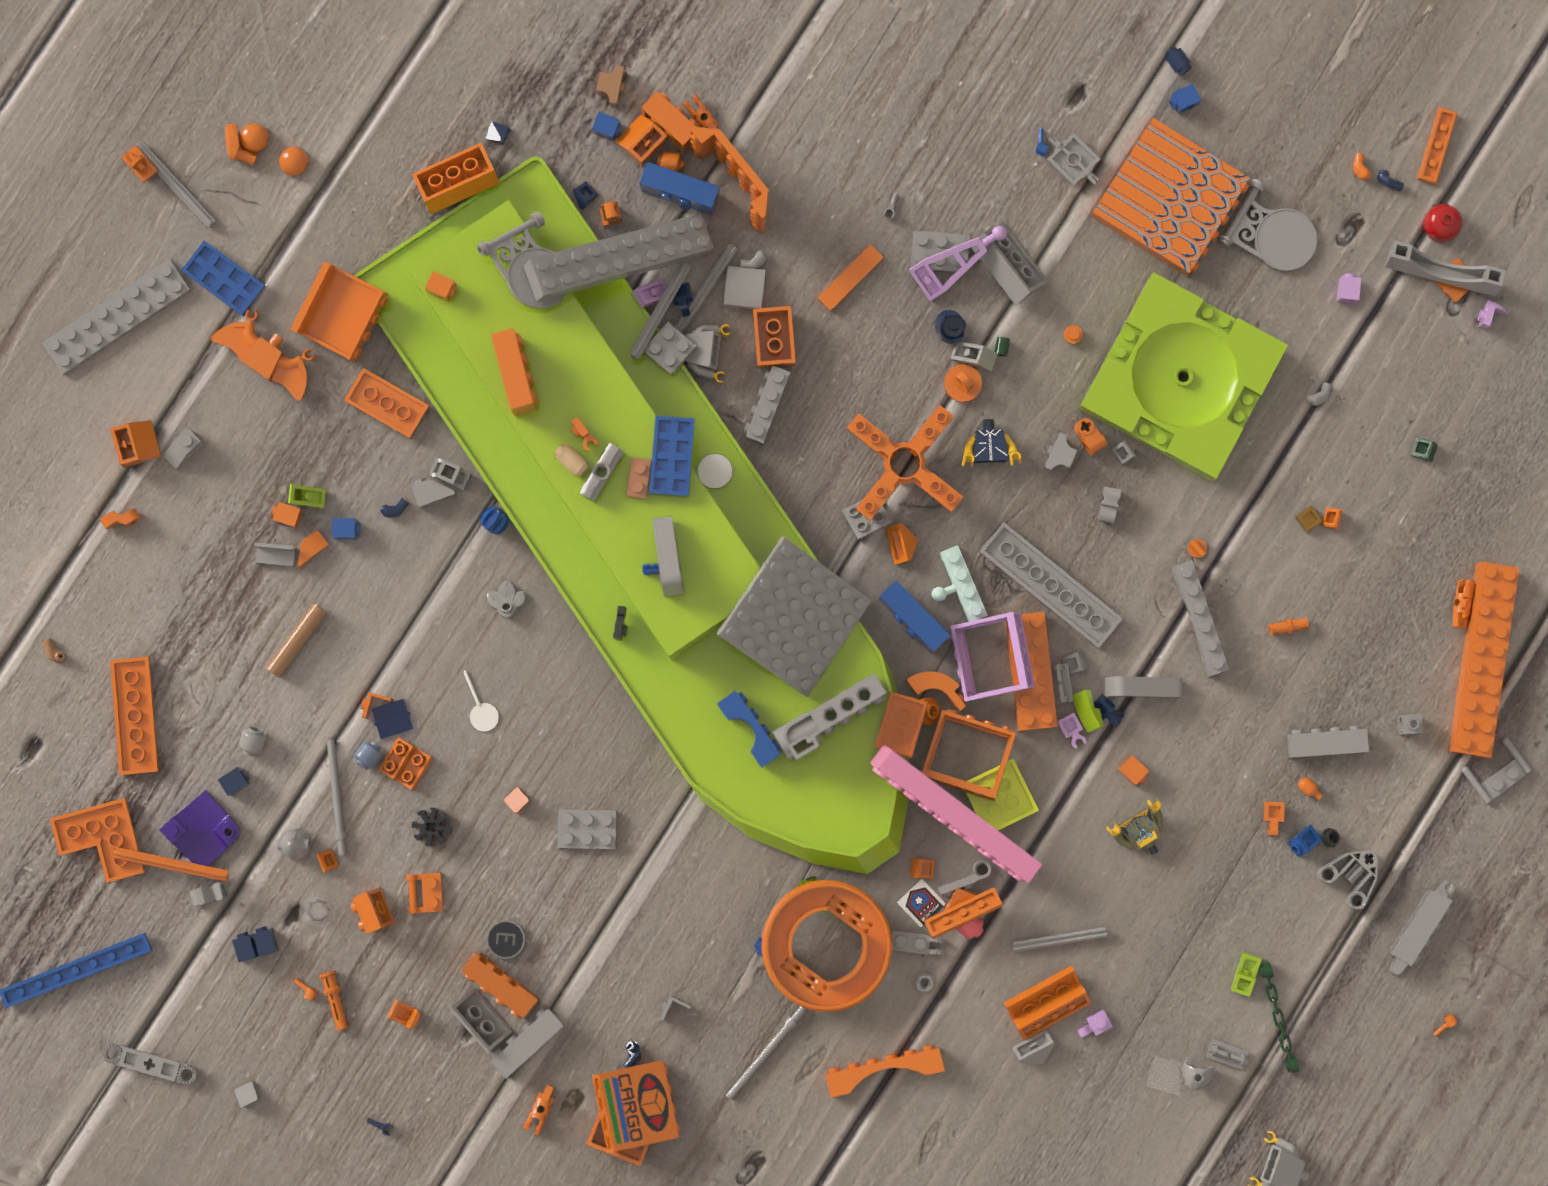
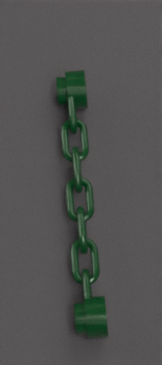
M1263 963V966L1259 967L1262 978H1267L1266 993L1268 1000L1274 1004L1275 1009L1272 1015L1275 1025L1281 1030L1279 1037L1281 1049L1288 1056V1060L1285 1061L1287 1071H1292V1073L1300 1072L1296 1056H1290L1292 1044L1290 1037L1283 1030L1285 1019L1282 1010L1278 1009L1276 1004L1278 1000L1276 986L1270 982V978L1274 977L1271 963ZM1273 987L1275 997L1272 996L1271 999L1269 989L1271 990ZM1275 1012L1277 1015L1280 1012L1282 1022L1279 1021V1024L1277 1023ZM1282 1038L1283 1040L1287 1038L1289 1048L1287 1046L1284 1048Z

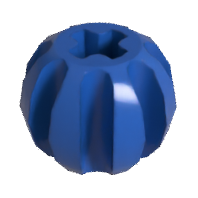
M491 506L483 511L480 522L487 531L498 535L507 529L509 517L500 508Z

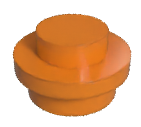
M1070 325L1064 331V339L1070 344L1079 343L1083 337L1082 329L1077 325Z

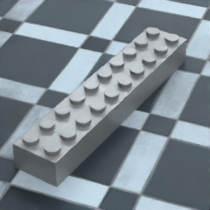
M700 213L532 258L523 267L536 302L703 257L709 254L714 247Z

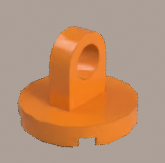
M966 364L956 365L951 368L944 380V388L947 395L957 402H969L975 399L982 387V378L979 372L974 367Z

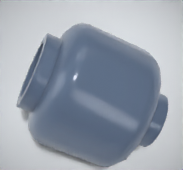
M374 741L371 743L363 742L354 753L355 762L365 770L374 769L383 758V754L380 751L382 747Z

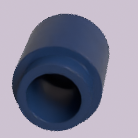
M1174 47L1166 53L1168 56L1165 59L1175 74L1178 73L1179 76H1182L1192 68L1190 65L1191 61L1182 48L1177 49Z

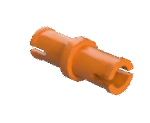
M1307 617L1295 620L1285 619L1284 622L1268 624L1270 636L1282 633L1292 634L1293 631L1309 629Z

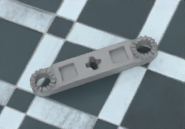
M112 1043L103 1049V1058L108 1063L173 1082L189 1085L195 1082L198 1076L197 1069L192 1065ZM110 1048H114L118 1052L115 1059H111L108 1056ZM152 1059V1063L155 1064V1067L147 1069L148 1065H146L145 1062ZM185 1069H189L193 1073L190 1080H185L182 1076Z

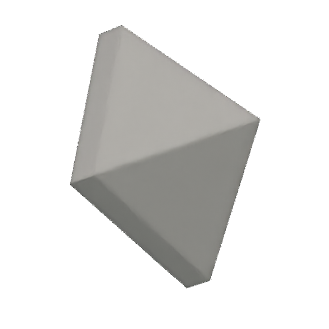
M1126 440L1112 449L1122 465L1136 456Z

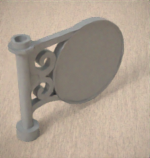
M1253 179L1249 186L1251 191L1225 236L1220 235L1219 243L1225 247L1235 244L1275 270L1292 271L1302 267L1311 259L1316 250L1317 234L1314 225L1307 216L1297 210L1288 208L1269 210L1260 206L1254 199L1258 193H1263L1266 185L1260 180ZM1250 206L1254 208L1250 212V217L1254 218L1256 213L1258 215V220L1256 221L1250 220L1246 214ZM1242 229H1248L1251 232L1250 237H1246L1247 231H1244L1241 234L1242 240L1250 242L1254 239L1255 249L1244 244L1239 239L1238 235Z
M538 211L530 215V220L487 243L484 241L479 242L477 250L481 256H490L507 282L511 294L517 301L529 308L548 309L560 303L566 294L536 302L523 267L532 258L554 253L537 245L529 234L528 229L532 227L538 229L545 225V220ZM523 232L524 237H519L516 244L514 237ZM522 242H524V247L518 246L521 245ZM504 249L499 254L500 259L503 262H510L507 271L497 257V250ZM507 250L510 252V256H509V257H505V256H504V254H506Z

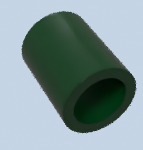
M997 337L995 346L997 356L1007 357L1010 343L1009 338Z

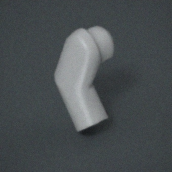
M1323 382L1319 393L1308 396V403L1314 406L1325 403L1328 400L1332 385Z

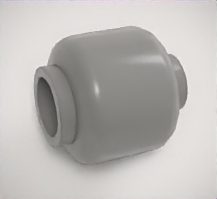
M250 726L248 729L243 730L239 747L245 755L254 756L255 754L262 753L267 737L261 728Z

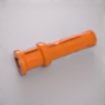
M336 970L320 974L319 978H322L325 989L323 993L328 996L336 1031L349 1026L339 995L341 988L336 981Z

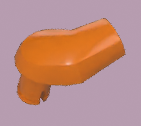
M236 124L226 125L225 140L229 158L233 161L240 160L254 166L258 154L242 149Z

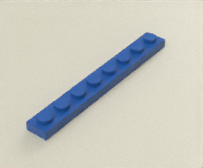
M143 933L0 989V995L5 1008H8L153 950L147 934Z

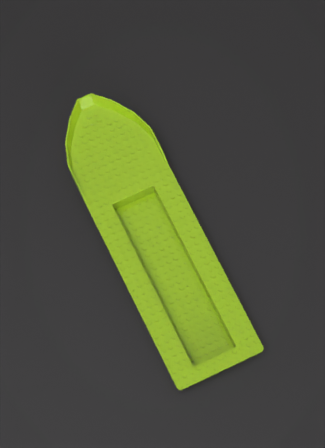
M538 156L531 157L499 178V184L475 194L354 276L388 293V302L379 312L378 324L699 799L751 839L812 864L868 874L899 853L909 798L902 793L904 789L899 791L887 782L889 778L887 777L885 780L872 770L874 766L870 764L880 750L874 747L890 692L898 693L892 671L861 622L858 621L809 696L806 697L717 635V632L781 537L788 539L815 560L817 558L684 364L671 376L644 352L638 360L633 359L629 355L650 315L645 308H641L625 278L566 294L560 303L551 308L533 309L515 299L508 288L507 282L490 256H481L477 250L479 242L484 241L487 243L530 220V215L537 211L542 214L545 225L538 229L532 227L528 231L533 241L542 248L558 252L599 241L544 160ZM523 232L514 237L516 244L519 237H524ZM522 242L521 245L518 246L524 247V242ZM504 249L497 250V257L507 271L510 262H503L500 259L499 254ZM507 250V252H506V254H504V256H505V257H509V256H510V252ZM432 271L455 281L457 291L453 298L450 297L449 302L431 295L425 290ZM657 327L656 331L654 332V334H653L652 338L650 339V341H651V340L656 336V334L660 331V329H659L658 327ZM514 328L516 333H520L524 348L521 351L525 352L529 363L526 370L530 371L534 385H531V389L535 390L539 401L536 404L537 410L515 416L509 406L491 337L493 333ZM656 416L695 419L689 497L650 494L651 470L647 499L627 497L632 458L652 461ZM575 418H578L590 435L598 441V446L594 442L588 443L590 452L584 449V439L581 436L578 438L571 430L574 427L571 421ZM611 443L623 450L624 454L613 470L611 478L606 482L596 501L593 502L582 496L580 492L593 472V467L598 463L607 446ZM561 444L564 446L569 444L588 462L587 464L590 467L581 477L574 476L555 459L557 455L555 451ZM711 454H719L726 457L732 466L731 479L720 488L707 487L698 476V466L701 460ZM605 468L597 471L598 477H604L607 474ZM672 516L684 594L664 597L660 574L651 573V575H643L642 565L658 563L652 519ZM618 606L627 608L624 624L627 625L626 637L622 636V641L613 639ZM875 673L887 693L884 697L885 701L881 704L868 706L867 712L860 716H857V714L850 717L851 721L841 727L838 724L834 727L835 731L827 736L820 735L823 741L819 743V749L799 761H796L795 758L789 761L781 748L779 751L781 755L763 768H761L750 752L755 743L753 728L743 720L728 721L717 705L718 702L735 690L738 694L742 692L748 700L745 704L749 710L753 708L759 716L757 721L760 725L765 724L770 731L768 737L771 741H774L776 738L772 731L804 712L812 711ZM861 692L859 697L861 700L866 701L870 698V695L867 692ZM845 702L842 707L844 710L850 711L853 709V704ZM828 712L825 717L827 720L833 721L837 716L834 712ZM806 741L794 747V750L798 755L813 746V743L808 746ZM899 755L909 763L908 757Z

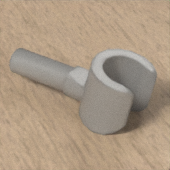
M897 193L893 194L889 207L884 210V217L887 210L893 212L891 219L895 216L894 207L898 197Z

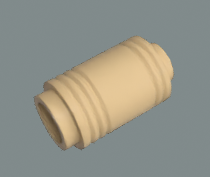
M561 444L555 451L557 454L555 459L574 476L581 477L590 467L587 464L588 462L569 444L565 446Z

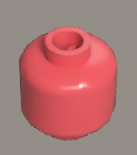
M979 917L956 928V930L967 939L977 938L984 930L982 928L983 919Z

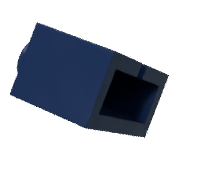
M267 926L255 929L256 933L251 935L248 932L238 934V939L232 940L238 962L279 951L273 928L267 929Z

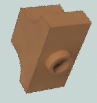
M616 66L615 70L610 73L600 72L596 88L597 95L607 97L610 107L618 108L620 93L624 94L626 83L623 82L625 69L622 66Z

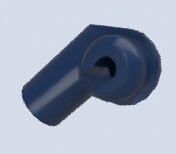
M1387 170L1379 171L1377 180L1393 190L1402 191L1404 187L1403 182L1389 178Z

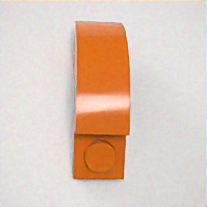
M930 671L921 672L905 680L916 695L925 690L935 689L944 693L958 711L966 707L962 694L960 692L955 693V690L960 685L945 674Z

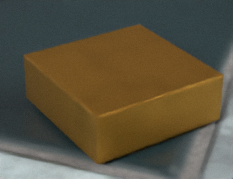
M1312 506L1295 517L1306 533L1323 521Z

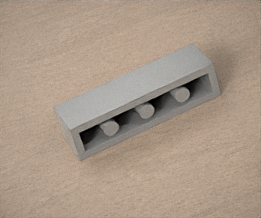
M1360 725L1349 726L1350 730L1343 731L1342 727L1330 728V732H1323V728L1311 729V733H1304V730H1293L1292 734L1287 735L1289 758L1369 752L1367 729H1361Z
M550 1007L547 1010L541 1009L535 1015L537 1019L532 1024L528 1021L521 1028L523 1032L518 1037L514 1034L507 1040L508 1046L503 1050L499 1048L492 1054L494 1059L490 1062L505 1079L565 1025Z

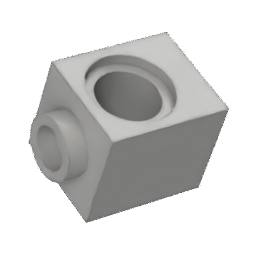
M1422 714L1399 715V735L1423 733Z

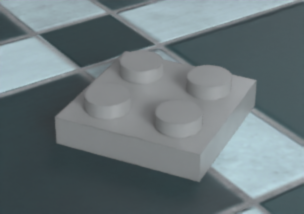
M667 322L648 343L644 353L672 376L696 350L697 346Z

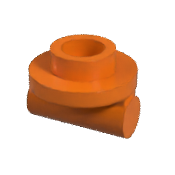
M1194 538L1189 542L1187 550L1190 556L1202 558L1207 553V546L1203 540Z

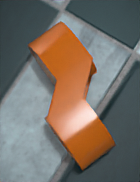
M136 508L122 515L111 511L103 516L100 521L107 530L119 523L124 524L126 527L132 526L141 517Z

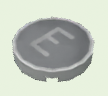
M510 920L499 921L488 931L486 937L487 946L496 957L502 959L513 958L524 948L525 933L516 922Z

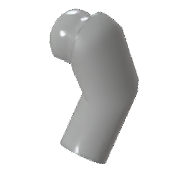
M760 250L756 252V255L751 260L741 259L740 267L759 269L766 262V253Z

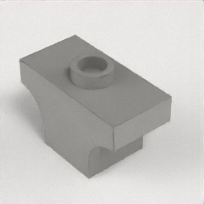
M1059 433L1054 446L1050 444L1046 455L1049 457L1043 470L1051 472L1055 467H1062L1066 470L1070 468L1077 450L1067 444V435Z
M436 457L428 475L464 491L472 473L456 464Z

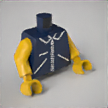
M994 419L983 420V430H978L974 435H971L964 446L962 466H964L965 462H970L971 467H973V463L1008 462L1009 457L1011 465H1013V460H1018L1021 464V454L1017 451L1016 445L1008 434L1004 433L1003 430H995Z

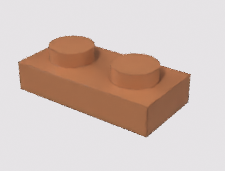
M632 458L627 497L647 499L651 460Z

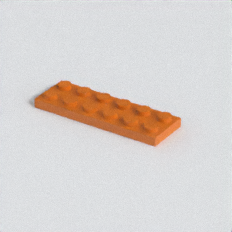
M150 657L110 660L119 775L159 772Z

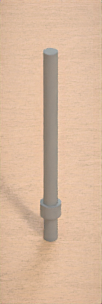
M333 739L327 740L336 826L334 835L335 840H337L338 855H346L345 839L347 838L343 827L335 740Z
M800 1006L791 1017L789 1016L785 1020V1025L727 1092L726 1096L730 1100L733 1099L785 1035L796 1027L797 1021L806 1012L805 1008Z

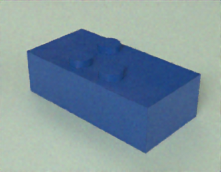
M649 162L646 163L640 180L642 192L677 203L682 209L690 210L691 208L712 216L720 196V188L717 185Z
M897 580L880 595L879 600L893 614L894 619L907 628L905 632L913 640L917 638L931 654L951 636Z

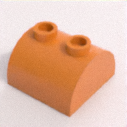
M381 887L352 898L351 909L355 914H359L361 920L358 921V926L362 932L365 931L366 934H369L395 923Z

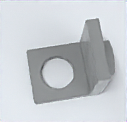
M671 995L669 1001L664 1000L660 1011L663 1013L659 1020H664L673 1001L691 1009L692 1005Z

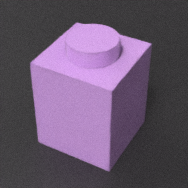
M1349 273L1339 278L1337 302L1356 304L1360 297L1361 278Z

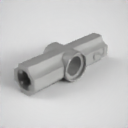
M609 443L580 492L582 496L590 501H596L606 482L611 478V474L624 451ZM601 468L607 470V474L604 477L597 476V471Z

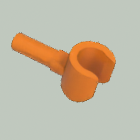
M295 978L293 982L306 991L304 998L314 1000L317 991Z
M1453 1013L1444 1017L1446 1023L1433 1033L1436 1037L1448 1027L1456 1025L1457 1020Z

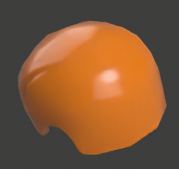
M257 123L248 124L242 129L239 140L245 150L257 153L266 148L270 135L264 126Z
M299 147L285 149L279 158L281 170L291 176H298L305 172L310 162L307 152Z

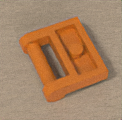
M441 873L406 875V881H408L410 902L408 914L444 911ZM416 880H422L423 907L417 906Z

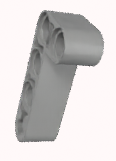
M672 516L652 519L664 597L684 594Z
M1105 677V696L1183 698V678Z

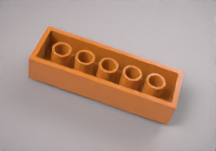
M1045 612L1021 614L1035 688L1013 693L1017 732L1056 728L1058 726ZM1005 621L1012 686L1020 683L1008 621Z

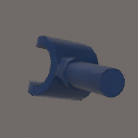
M370 1118L367 1119V1123L381 1129L383 1135L390 1136V1133L385 1132L384 1128L388 1126L393 1129L392 1124H382Z

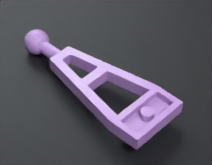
M996 226L993 228L992 234L983 240L977 237L927 257L909 268V272L929 301L947 291L988 251L987 245L995 240H1004L1007 236V230L1003 226ZM977 245L979 250L966 262L960 251ZM954 255L961 268L942 284L929 264Z

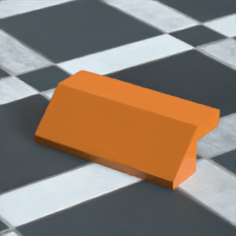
M1072 965L1004 1002L1010 1017L1024 1041L1091 1004L1088 994L1080 983Z

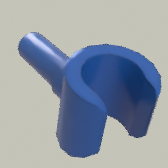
M1039 128L1036 153L1045 156L1048 145L1042 144L1043 128Z

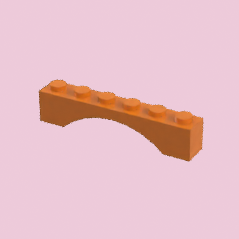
M932 1044L924 1046L922 1051L916 1052L915 1049L904 1051L905 1055L897 1056L896 1053L886 1055V1059L879 1061L878 1058L866 1060L867 1063L859 1065V1062L847 1064L848 1068L840 1069V1066L828 1069L829 1072L825 1073L830 1096L832 1098L849 1094L865 1077L883 1069L907 1068L924 1075L943 1072L945 1070L940 1049Z

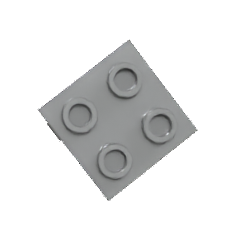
M861 501L842 510L857 540H862L863 537L873 534L875 531L878 532L879 529L885 526L888 527L892 523L883 506L871 521L855 510Z

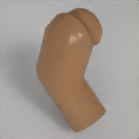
M52 639L43 640L46 657L55 663H62L65 659V653L54 648Z

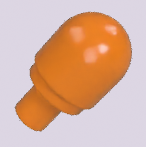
M1305 777L1299 781L1298 787L1306 796H1313L1318 801L1322 798L1323 794L1317 790L1319 787L1313 780Z

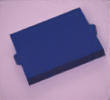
M404 699L371 709L375 719L374 725L377 726L381 739L413 729L409 717L411 713L408 712Z

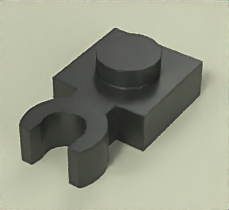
M618 606L613 634L614 640L622 641V636L626 637L627 625H624L627 608L624 606Z

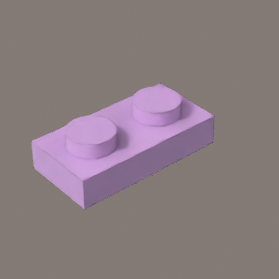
M662 279L638 287L632 293L641 308L658 303L667 285Z

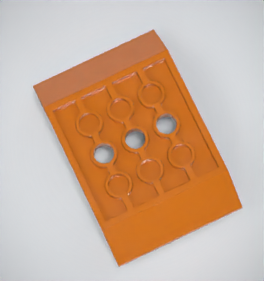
M691 127L689 137L691 139V151L697 159L700 157L704 161L713 153H716V159L721 164L725 163L729 175L732 178L736 177L738 179V185L744 193L748 192L750 194V224L756 232L760 231L763 234L766 231L768 213V188L720 129Z

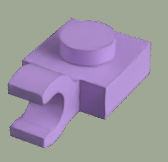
M1102 1009L1087 1017L1088 1024L1077 1029L1080 1037H1084L1091 1032L1097 1036L1113 1026Z

